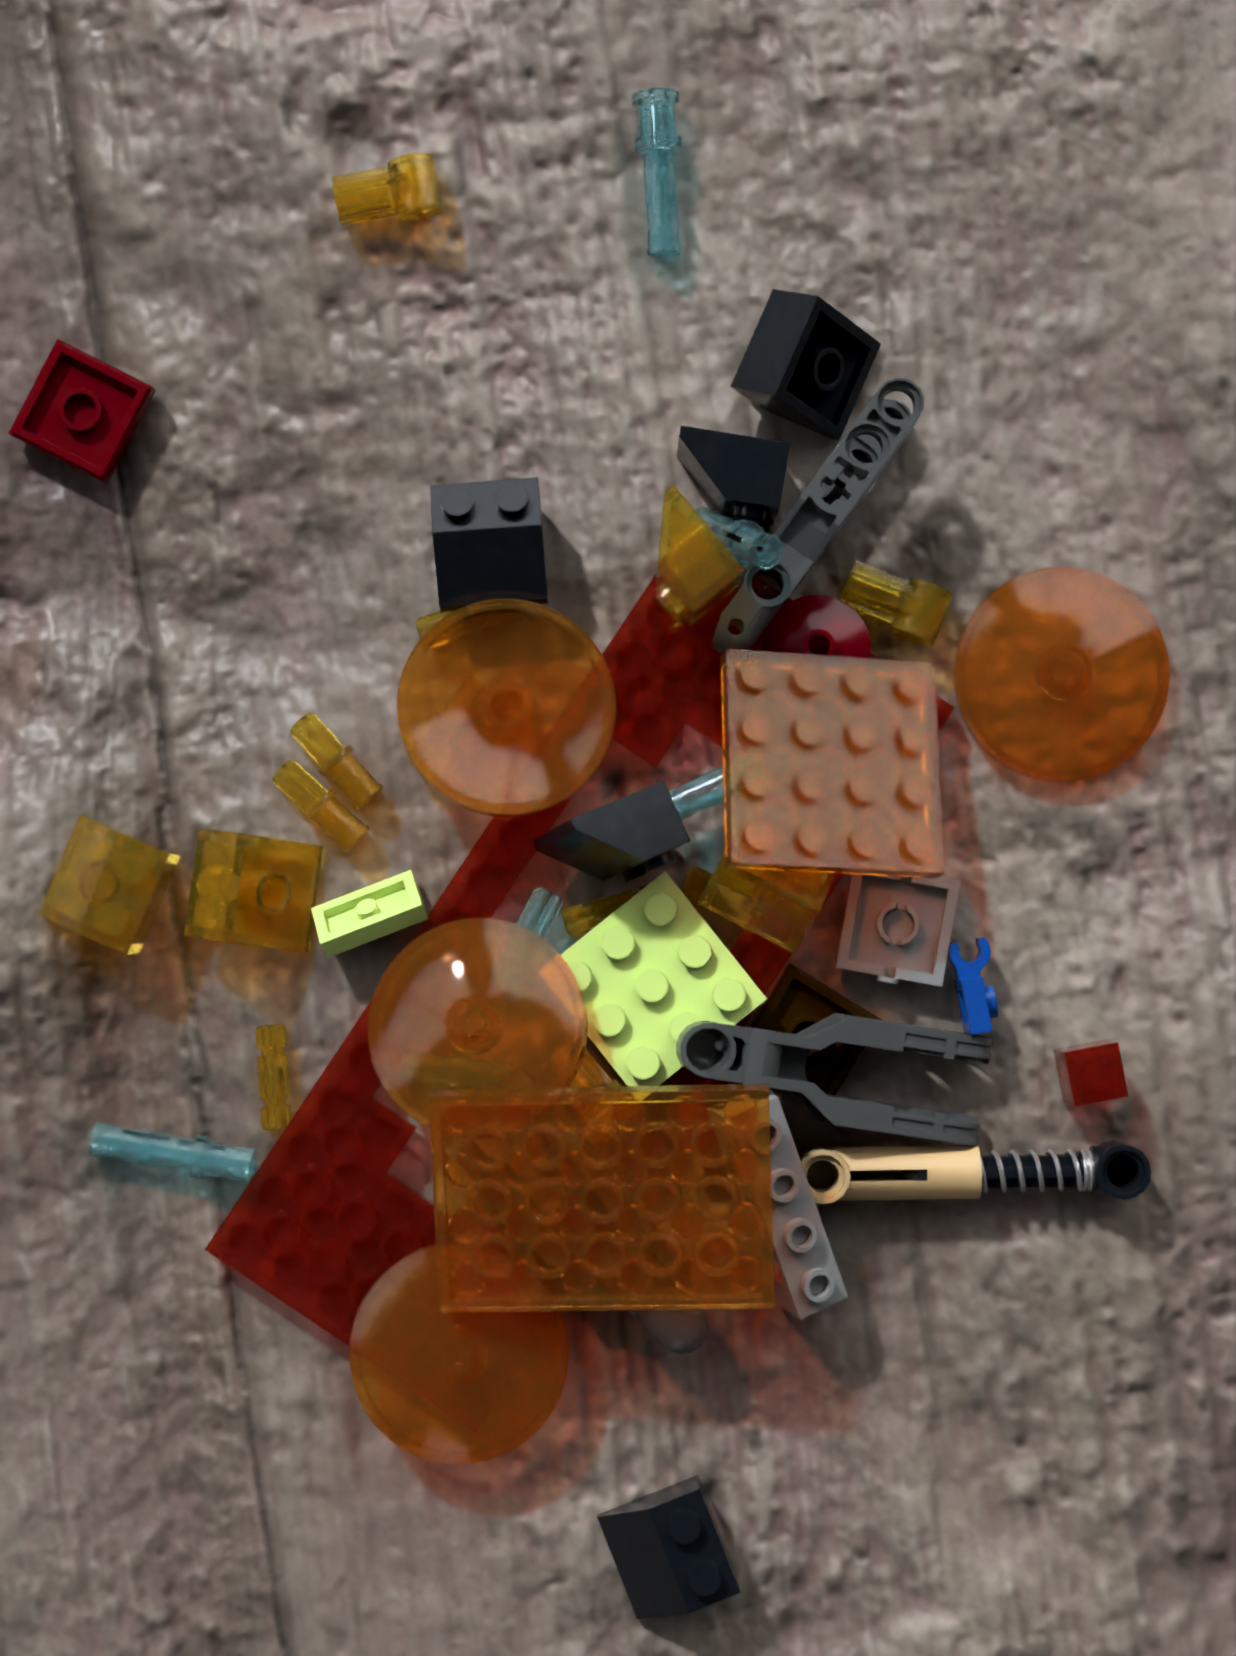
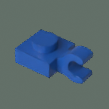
M985 937L976 938L978 954L970 962L961 958L957 942L950 943L948 960L954 968L956 977L954 983L963 1031L970 1035L993 1031L991 1018L998 1017V1006L992 986L984 987L983 977H980V972L988 963L991 955L990 945Z

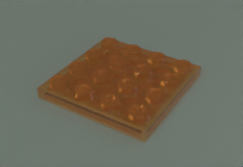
M726 648L720 655L725 868L936 879L943 875L944 854L935 663Z

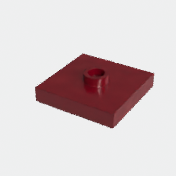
M57 339L8 434L108 484L156 390L151 385Z

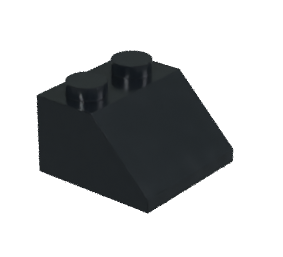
M773 289L730 387L763 410L828 438L840 440L881 343L819 296Z
M681 425L677 458L720 517L731 518V526L751 531H761L763 524H774L781 504L790 443Z
M538 477L430 485L432 536L440 612L548 604Z
M663 780L574 817L532 842L536 851L600 880L605 881L622 873L627 883L677 860L673 849L691 840Z
M698 1475L597 1515L637 1619L691 1613L740 1593L737 1574Z

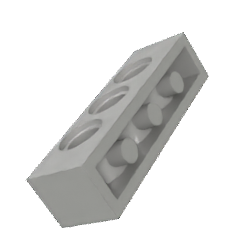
M753 1086L708 1106L707 1109L776 1303L801 1320L847 1298L848 1294L779 1097L757 1086Z

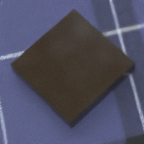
M788 963L750 1027L796 1034L834 1013L882 1019L793 964ZM835 1042L822 1050L812 1049L805 1063V1073L808 1082L815 1083L825 1094L836 1095L865 1046Z

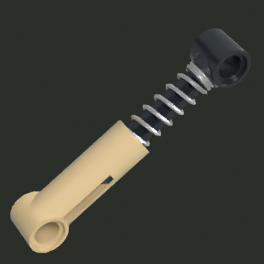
M1114 1140L1103 1142L1099 1146H1090L1086 1151L1082 1149L1076 1152V1154L1071 1149L1066 1150L1064 1154H1056L1049 1149L1045 1155H1037L1031 1149L1026 1155H1018L1014 1150H1011L1007 1155H999L995 1150H992L989 1155L981 1156L978 1145L827 1147L816 1145L808 1147L799 1154L806 1177L808 1169L816 1161H829L835 1167V1178L830 1185L820 1189L809 1185L815 1203L828 1204L835 1201L980 1199L981 1190L986 1194L988 1188H1001L1004 1193L1007 1191V1188H1020L1024 1193L1026 1187H1039L1041 1192L1045 1190V1187H1058L1060 1192L1064 1190V1187H1077L1080 1192L1088 1190L1092 1195L1108 1194L1114 1198L1126 1200L1135 1198L1144 1192L1150 1183L1151 1177L1150 1163L1144 1153L1134 1146ZM1124 1155L1130 1162V1174L1123 1182L1113 1184L1108 1179L1107 1167L1112 1159ZM901 1170V1176L851 1177L850 1171Z

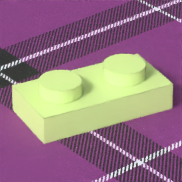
M412 870L311 908L319 942L327 958L428 919L418 883Z

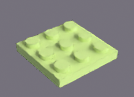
M666 871L538 972L639 1101L683 1067L676 1055V1043L680 1033L688 1025L696 1021L735 1025L767 1000L762 991Z

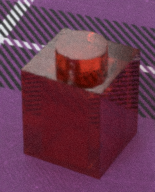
M1101 1040L1053 1049L1064 1103L1080 1106L1128 1097L1118 1042Z

